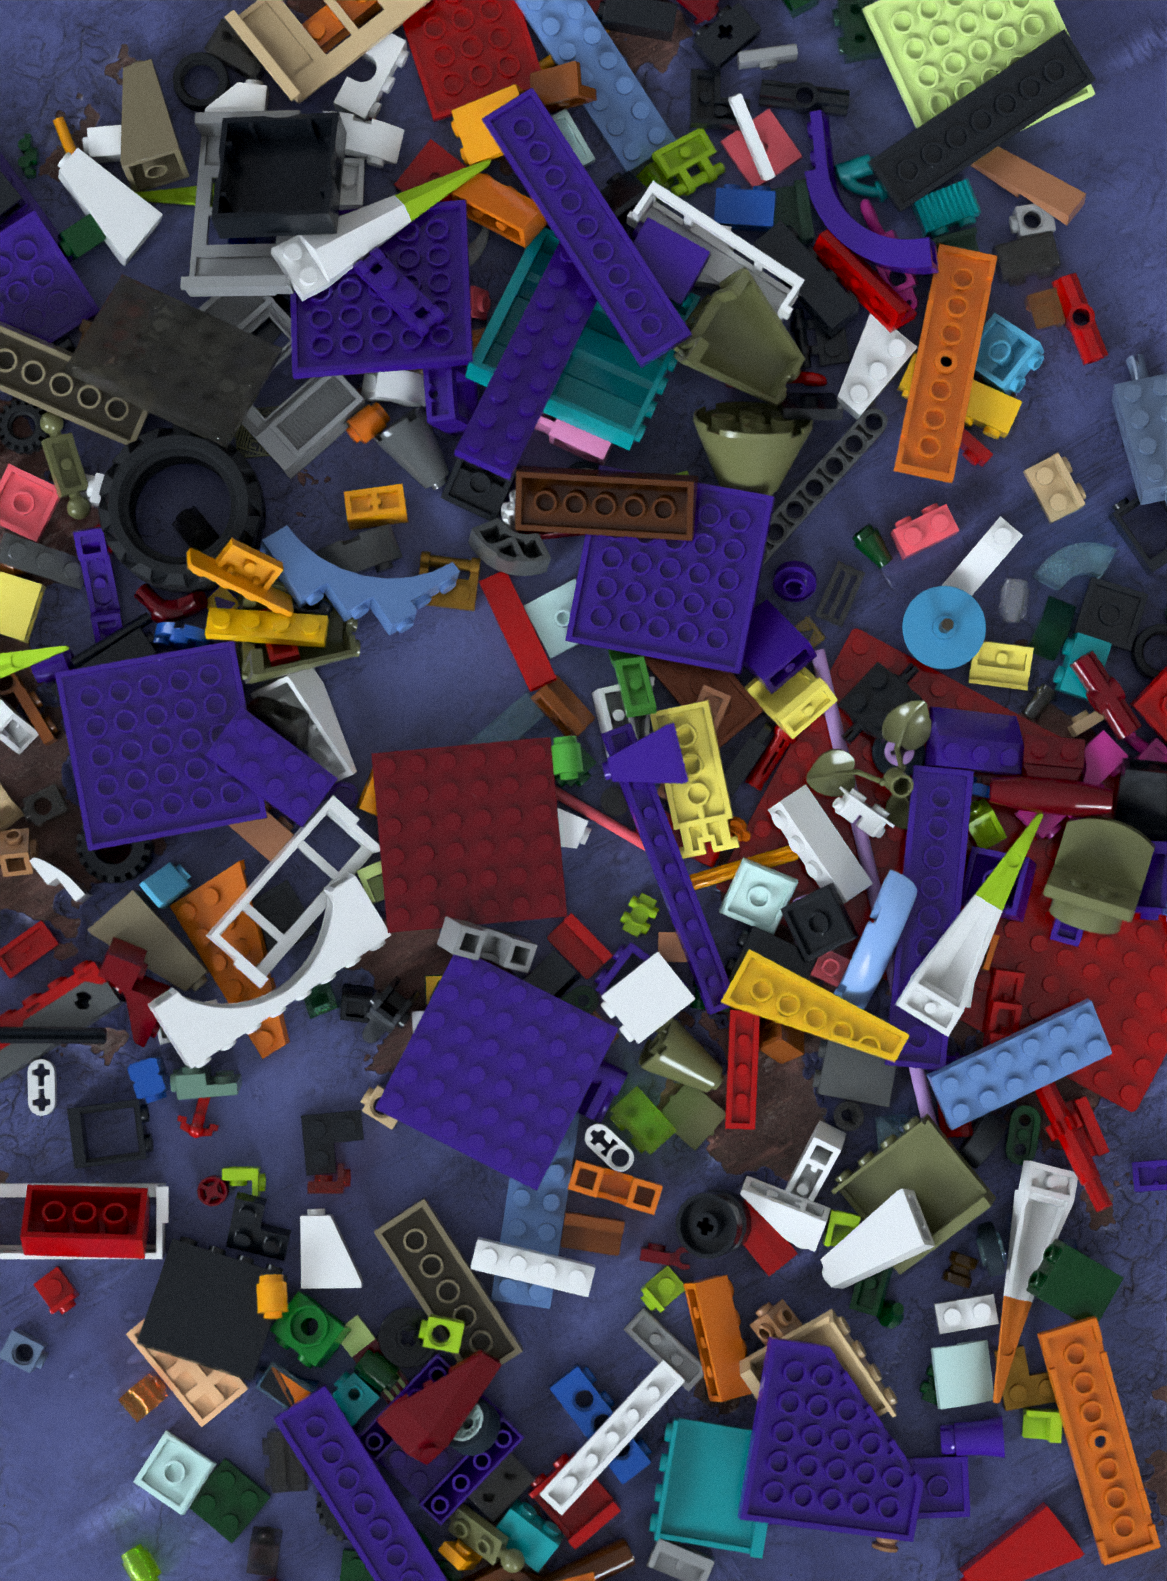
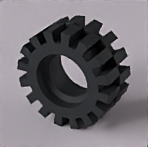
M15 399L11 401L12 404H5L2 407L4 410L0 413L1 442L9 450L21 455L22 453L30 455L33 451L39 452L42 450L41 441L50 437L40 427V419L46 411L23 400L17 401ZM21 416H29L35 422V430L27 438L17 437L13 432V424Z

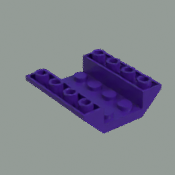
M437 1353L376 1418L399 1397L406 1393L410 1397L424 1389L423 1383L432 1379L433 1382H436L446 1376L449 1368L454 1365ZM484 1393L481 1398L495 1407L500 1416L501 1427L493 1445L481 1454L475 1456L463 1455L448 1445L428 1465H425L407 1455L381 1427L376 1418L358 1436L372 1460L380 1462L420 1501L419 1506L440 1526L525 1438L509 1418ZM437 1501L441 1502L439 1506H436Z

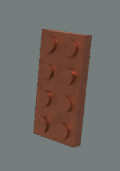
M644 656L646 666L680 706L696 703L704 685L732 696L716 733L719 749L764 711L731 672Z

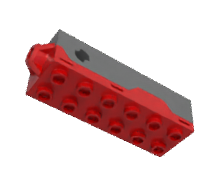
M87 959L72 969L75 974L69 978L67 976H60L47 985L49 990L44 994L41 992L37 994L36 992L21 1002L24 1007L21 1009H9L1 1014L0 1027H89L126 1003V999L116 985L98 977L102 962L88 961ZM85 993H89L92 998L88 1001L89 1008H86L82 1003L86 999ZM0 1043V1083L61 1044Z

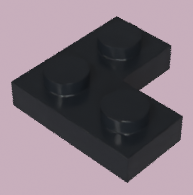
M691 69L690 128L741 131L729 104V98L721 97L720 70ZM744 99L750 113V99Z
M361 1110L301 1116L306 1176L337 1173L334 1143L364 1140Z
M238 1192L235 1198L226 1247L284 1261L291 1230L262 1223L267 1202L266 1198Z

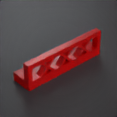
M828 229L819 234L813 250L820 258L819 262L826 269L830 268L839 278V282L846 289H849L857 297L858 301L890 333L915 319L917 312L864 259L854 254Z

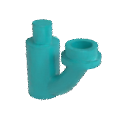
M869 154L834 165L839 184H843L849 191L867 197L878 198L880 203L884 202V199L889 198L878 181L873 182L874 187L857 181V179L874 174L867 164L874 157L870 158Z

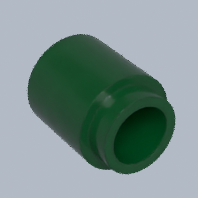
M370 1349L366 1351L354 1367V1369L360 1372L358 1376L380 1393L384 1388L390 1391L400 1378L396 1374L399 1370L398 1367L376 1351L374 1353Z

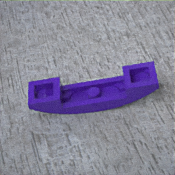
M101 527L73 531L91 612L90 619L95 643L124 626L110 551Z

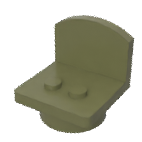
M1082 816L1069 819L1064 830L1055 864L1043 893L1044 896L1052 898L1049 912L1056 919L1078 929L1099 934L1118 933L1123 920L1132 922L1155 845L1139 830L1115 819L1100 816Z

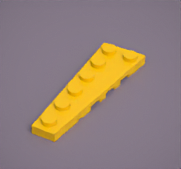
M750 949L721 1000V1003L894 1063L909 1037V1034Z

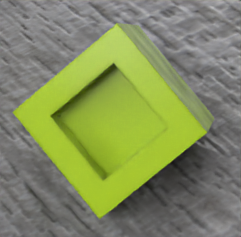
M831 1209L822 1244L828 1247H835L860 1224L861 1216Z
M1023 1408L1022 1436L1031 1439H1046L1049 1443H1061L1062 1421L1059 1410Z

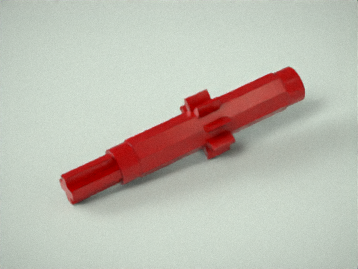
M1055 1082L1035 1090L1051 1124L1045 1127L1052 1142L1059 1140L1096 1212L1103 1211L1112 1206L1113 1204L1100 1180L1101 1175L1079 1133V1129L1084 1126L1078 1113L1070 1114Z

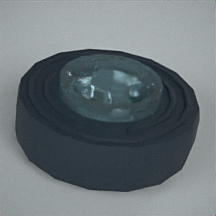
M992 1222L977 1225L979 1237H976V1242L983 1267H987L990 1277L1004 1274L1006 1256L1000 1233L995 1231Z

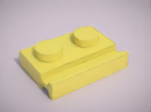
M984 640L979 652L971 659L968 683L1028 691L1034 648L1031 646Z

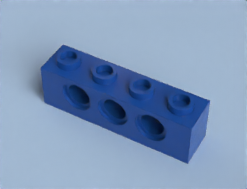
M577 1363L551 1383L549 1389L589 1440L599 1429L594 1425L595 1418L600 1414L610 1417L614 1412L612 1407L615 1405V1402L606 1390L600 1393L593 1384L597 1379L587 1366L582 1369ZM582 1390L591 1392L593 1395L592 1402L588 1405H580L575 1398L578 1392ZM633 1437L629 1442V1449L625 1453H619L608 1464L622 1485L652 1463L651 1458L648 1456L652 1451L642 1438L637 1441Z

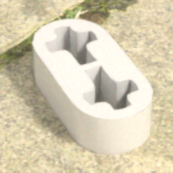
M38 1059L33 1061L28 1067V1105L34 1114L44 1116L52 1113L57 1105V1072L53 1062L48 1059ZM40 1064H44V1068L50 1070V1075L44 1077L43 1086H40V1076L34 1074V1070L39 1069ZM40 1089H44L45 1099H50L51 1102L50 1105L45 1106V1111H41V1107L35 1105V1100L41 1096Z

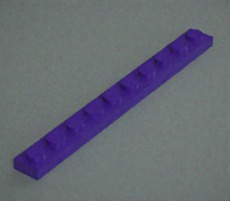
M631 723L601 734L609 757L638 741ZM619 782L707 1014L711 1015L730 1007L721 1003L730 982L654 783Z

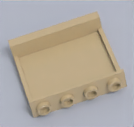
M833 1309L781 1337L783 1339L829 1346L879 1417L888 1411L893 1418L897 1416L895 1404L898 1403L895 1393L890 1387H884L880 1381L882 1375L874 1363H868L865 1358L867 1354L863 1345L858 1339L856 1341L852 1339L849 1334L851 1330L843 1316L838 1318ZM767 1346L739 1361L740 1376L757 1400Z

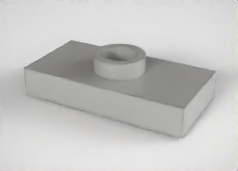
M797 44L739 51L737 56L738 70L760 67V70H772L778 67L777 64L796 62L798 57Z

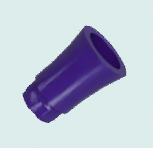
M1002 1416L977 1421L954 1422V1425H940L942 1454L956 1453V1456L976 1455L1005 1458Z

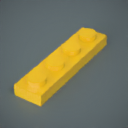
M209 607L205 636L206 639L234 640L238 642L325 648L329 619L326 615L293 613L291 617H288L282 613L278 614L270 611Z

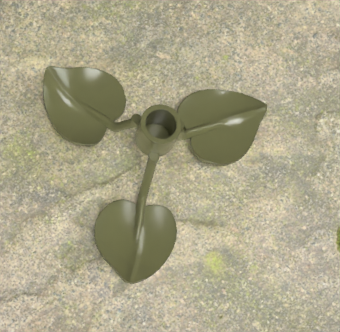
M923 700L908 701L895 707L886 716L882 726V735L886 741L896 743L894 750L898 767L887 770L883 778L854 769L855 761L851 754L842 749H832L824 752L816 760L806 775L807 783L818 793L831 797L844 795L839 789L840 786L850 792L855 787L854 775H859L879 783L892 793L887 800L885 809L890 813L887 817L888 820L896 827L907 830L910 793L913 790L914 783L904 772L906 766L903 763L900 748L902 746L907 750H915L927 742L931 732V719L927 703Z

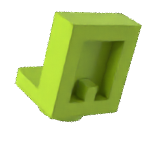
M986 799L971 802L968 830L977 847L988 849L1006 839L1007 836Z
M224 1166L222 1168V1180H229V1186H247V1180L252 1181V1195L260 1197V1191H266V1173H261V1166Z
M666 1265L641 1287L644 1295L640 1298L651 1311L657 1308L661 1313L667 1305L685 1291L684 1285L669 1265Z

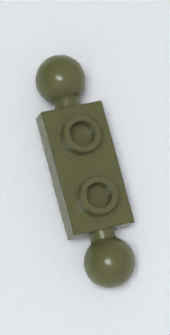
M46 412L40 419V427L45 433L50 435V438L43 439L41 443L58 497L69 496L70 500L67 503L68 514L77 520L84 519L89 515L91 506L89 501L81 496L80 493L87 491L88 482L72 432L61 434L64 426L63 418Z
M437 1501L435 1505L439 1506L441 1502ZM463 1503L450 1515L448 1519L451 1523L448 1531L489 1563L495 1565L501 1560L503 1569L509 1573H517L524 1567L525 1557L523 1553L515 1548H506L509 1537Z

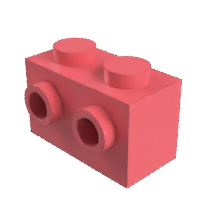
M934 503L921 510L922 516L912 520L911 516H908L894 523L896 529L892 530L890 536L902 560L928 549L959 532V528L947 504L939 507L937 503Z

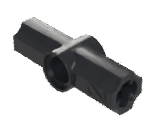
M762 79L758 106L792 110L801 115L808 114L811 111L822 110L826 115L846 117L850 90L814 86L809 82L796 84ZM805 92L811 96L812 101L808 104H802L797 100L796 96L799 93Z

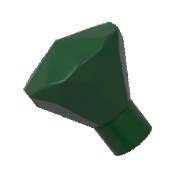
M894 1300L884 1301L881 1316L877 1317L881 1326L893 1329L902 1323L904 1307L901 1303H897Z

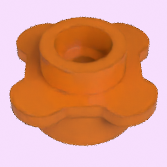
M736 816L728 819L731 836H737L739 842L749 841L751 833L747 831L746 822Z

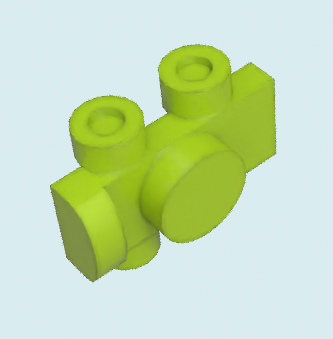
M642 892L639 898L633 895L628 906L633 908L631 913L625 911L620 919V922L624 923L622 930L637 938L640 932L646 935L651 924L646 922L648 917L655 919L660 910L655 907L657 900Z

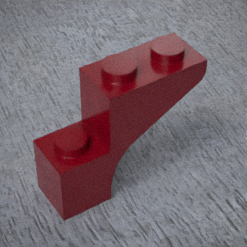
M113 937L103 959L98 977L110 981L122 991L127 1002L133 1040L137 1045L145 1047L149 1037L155 1039L160 1028L159 1022L147 1004L168 991L170 986L144 976L148 964L144 962L147 950Z

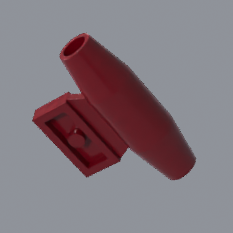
M1025 734L1022 766L1027 776L991 779L989 802L1025 812L1065 816L1111 813L1113 790L1077 780L1084 768L1085 740Z

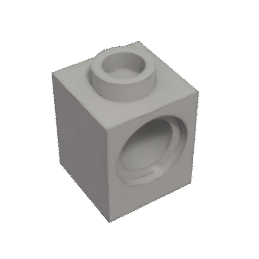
M1034 203L1016 206L1012 212L1013 216H1009L1010 231L1012 234L1016 233L1017 241L1052 236L1056 230L1054 217ZM1028 215L1034 216L1038 220V226L1035 228L1028 227L1024 223V217Z

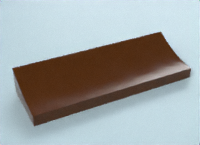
M521 466L516 471L515 530L693 541L699 476Z

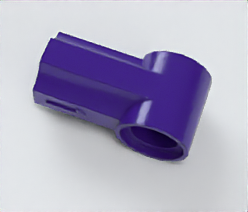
M602 1060L578 1113L601 1124L614 1096L618 1095L628 1072Z

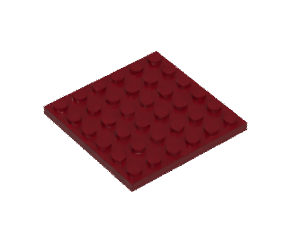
M551 737L371 753L388 933L442 928L446 916L476 925L567 917Z

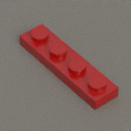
M730 1008L725 1129L755 1130L760 1016L736 1008Z

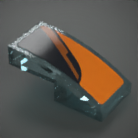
M271 1362L256 1386L258 1390L285 1409L316 1390L304 1380L297 1379L276 1362Z

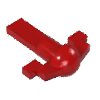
M210 1097L198 1098L191 1124L186 1123L187 1117L181 1115L177 1117V1121L181 1122L179 1128L193 1138L212 1136L213 1131H218L219 1125L209 1123L208 1129L203 1128Z

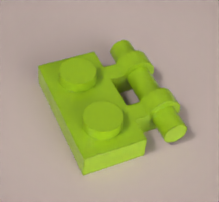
M701 128L658 149L651 155L665 181L676 176L679 184L672 187L671 192L678 197L694 193L700 185L704 183L710 184L716 181L719 175L725 173V167L721 162L715 165L711 164L709 158L714 156L717 151L705 130ZM698 165L700 173L691 177L687 170Z

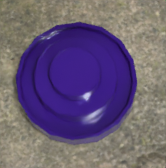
M788 561L779 565L775 570L773 587L774 591L782 599L790 602H800L810 598L815 592L817 577L816 572L810 565L801 561Z

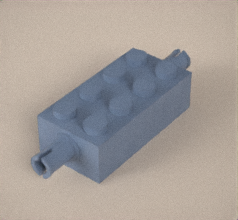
M1137 354V361L1135 356L1132 355L1125 360L1132 381L1114 384L1111 400L1140 505L1164 500L1167 505V374L1149 377L1144 355Z

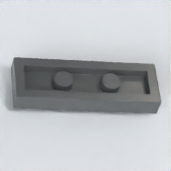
M9 533L3 534L0 544L1 564L77 590L82 589L84 578L78 557Z

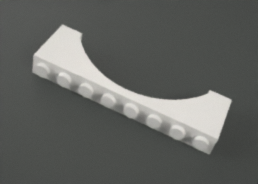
M347 872L323 888L327 894L326 906L317 941L302 966L278 988L252 1000L220 1004L202 1002L181 996L180 992L172 987L147 1004L184 1064L191 1069L204 1066L211 1060V1055L219 1050L225 1051L236 1044L238 1037L244 1033L251 1034L262 1026V1021L270 1016L271 1018L279 1016L287 1009L286 1005L294 1000L300 1001L311 994L313 987L319 983L326 984L336 977L337 971L343 967L349 968L354 966L361 960V955L369 950L375 951L386 943L385 939L390 937L391 933H388L385 923L356 875Z

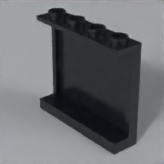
M181 1236L180 1240L172 1239L137 1344L253 1382L273 1319H264V1314H258L256 1284L259 1283V1276L281 1274L283 1275L284 1282H287V1275L282 1274L284 1269L270 1264H266L265 1268L254 1265V1259L243 1255H238L237 1259L225 1256L226 1250L209 1245L208 1250L197 1247L198 1241Z

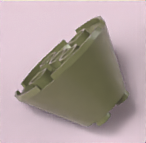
M764 402L716 403L715 409L706 411V406H702L696 409L693 414L694 425L719 486L773 496V493L779 489L813 428V420L784 419L777 406Z

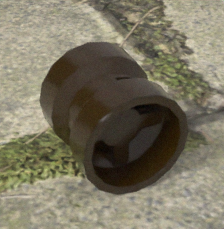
M951 1250L948 1260L952 1265L943 1271L941 1279L969 1289L972 1283L971 1273L969 1272L977 1268L979 1260Z

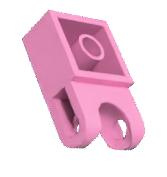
M546 413L542 414L535 428L549 435V443L599 465L605 464L614 445Z

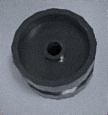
M713 1189L689 1197L680 1206L676 1216V1233L680 1243L690 1254L698 1258L714 1259L734 1252L747 1241L751 1232V1214L747 1204L738 1194L728 1189Z

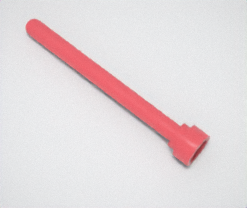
M556 786L558 801L645 851L637 832Z

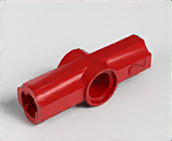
M1068 274L1053 281L1051 284L1065 317V327L1071 332L1083 365L1091 364L1107 357L1108 352L1095 322L1094 310L1087 302L1077 274ZM1078 312L1084 314L1087 324L1083 326L1077 325L1073 321V314Z

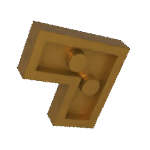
M1023 1345L1016 1348L1003 1391L1002 1400L1005 1411L1056 1402L1048 1371L1029 1374ZM993 1350L995 1362L997 1364L998 1350Z

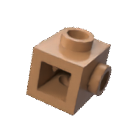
M30 829L0 831V865L3 877L33 874L34 867L30 860L34 857H39L37 839L32 840Z
M783 1299L773 1305L770 1302L765 1303L755 1312L758 1317L749 1324L765 1346H767L768 1337L781 1338L803 1325Z

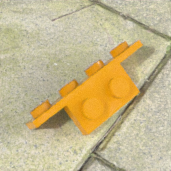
M233 538L230 539L216 559L193 548H189L187 551L188 568L195 575L217 582L222 588L238 592L247 600L259 602L275 613H282L288 617H291L294 613L291 595L272 587V584L284 570L283 562Z

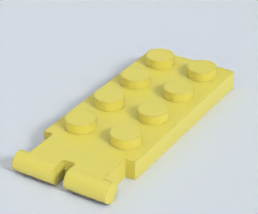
M709 700L659 710L654 714H650L653 732L667 724L674 723L687 773V783H664L674 830L680 829L684 847H679L682 858L707 854L705 842L711 841L713 852L738 848V837L731 836L728 819L734 818Z

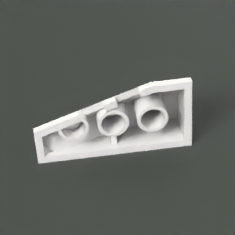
M314 668L273 678L250 694L265 717L273 725L278 723L289 733L287 738L293 744L298 742L309 752L308 756L338 778L336 782L357 772L325 685Z

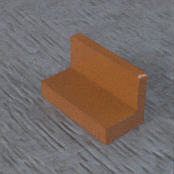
M572 61L530 74V88L533 87L549 114L565 108L569 109L597 101L596 89L581 84L580 62Z
M556 675V681L548 685L545 684L530 698L564 736H579L595 720V716L561 678Z
M565 1211L560 1245L563 1248L618 1256L625 1220Z

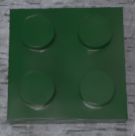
M225 1457L206 1480L189 1508L232 1544L272 1495Z

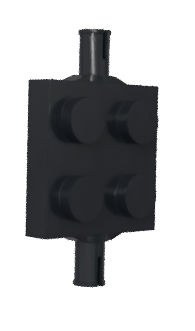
M877 662L837 704L839 709L850 717L853 723L841 737L851 745L856 737L863 732L871 735L883 745L886 740L882 735V726L889 712L902 703L922 700L908 685V682L919 673L918 668L909 663L902 673L897 675Z

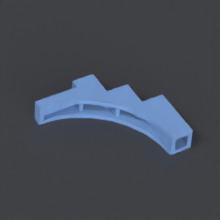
M288 526L264 538L260 547V552L283 562L284 570L278 578L299 608L307 603L309 606L316 604L325 594L344 622L352 617L354 620L361 618L370 608L389 636L397 631L403 633L414 625L413 621L417 609L426 606L432 600L431 597L437 593L446 594L456 586L460 572L452 562L433 572L413 577L386 579L363 576L341 569L320 558L305 546Z

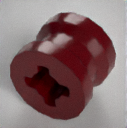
M209 1176L200 1182L197 1189L198 1197L207 1206H217L228 1197L229 1185L226 1180H222L221 1176Z

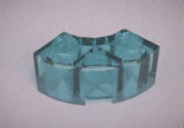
M1095 542L1072 544L1058 550L1047 558L1032 577L1057 591L1074 577L1088 576L1099 579L1104 575L1117 549Z

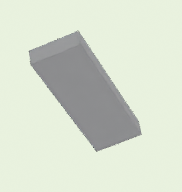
M644 1307L623 1328L654 1360L659 1363L664 1359L685 1379L682 1386L688 1392L704 1376L701 1361Z

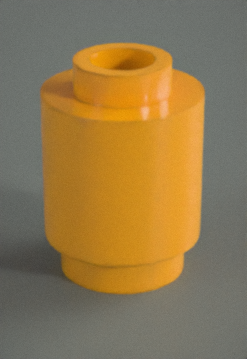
M281 1274L259 1276V1283L256 1284L258 1314H264V1319L282 1318V1313L288 1312L287 1282H284L283 1275Z

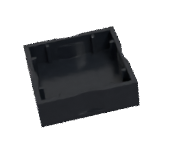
M339 112L297 114L281 118L252 116L222 119L219 145L220 169L215 182L211 220L220 239L337 234L347 135Z

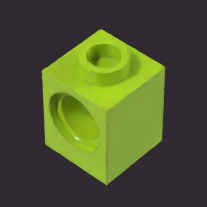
M430 1314L428 1321L422 1320L418 1338L424 1339L423 1347L459 1354L465 1321ZM438 1325H444L449 1329L450 1336L444 1341H439L434 1338L433 1329Z

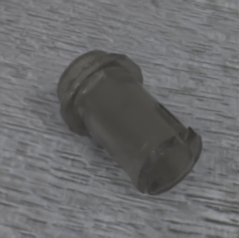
M1044 683L1039 687H1035L1037 691L1025 709L1022 710L1024 715L1035 722L1039 721L1038 719L1049 703L1056 700L1054 696L1057 692Z

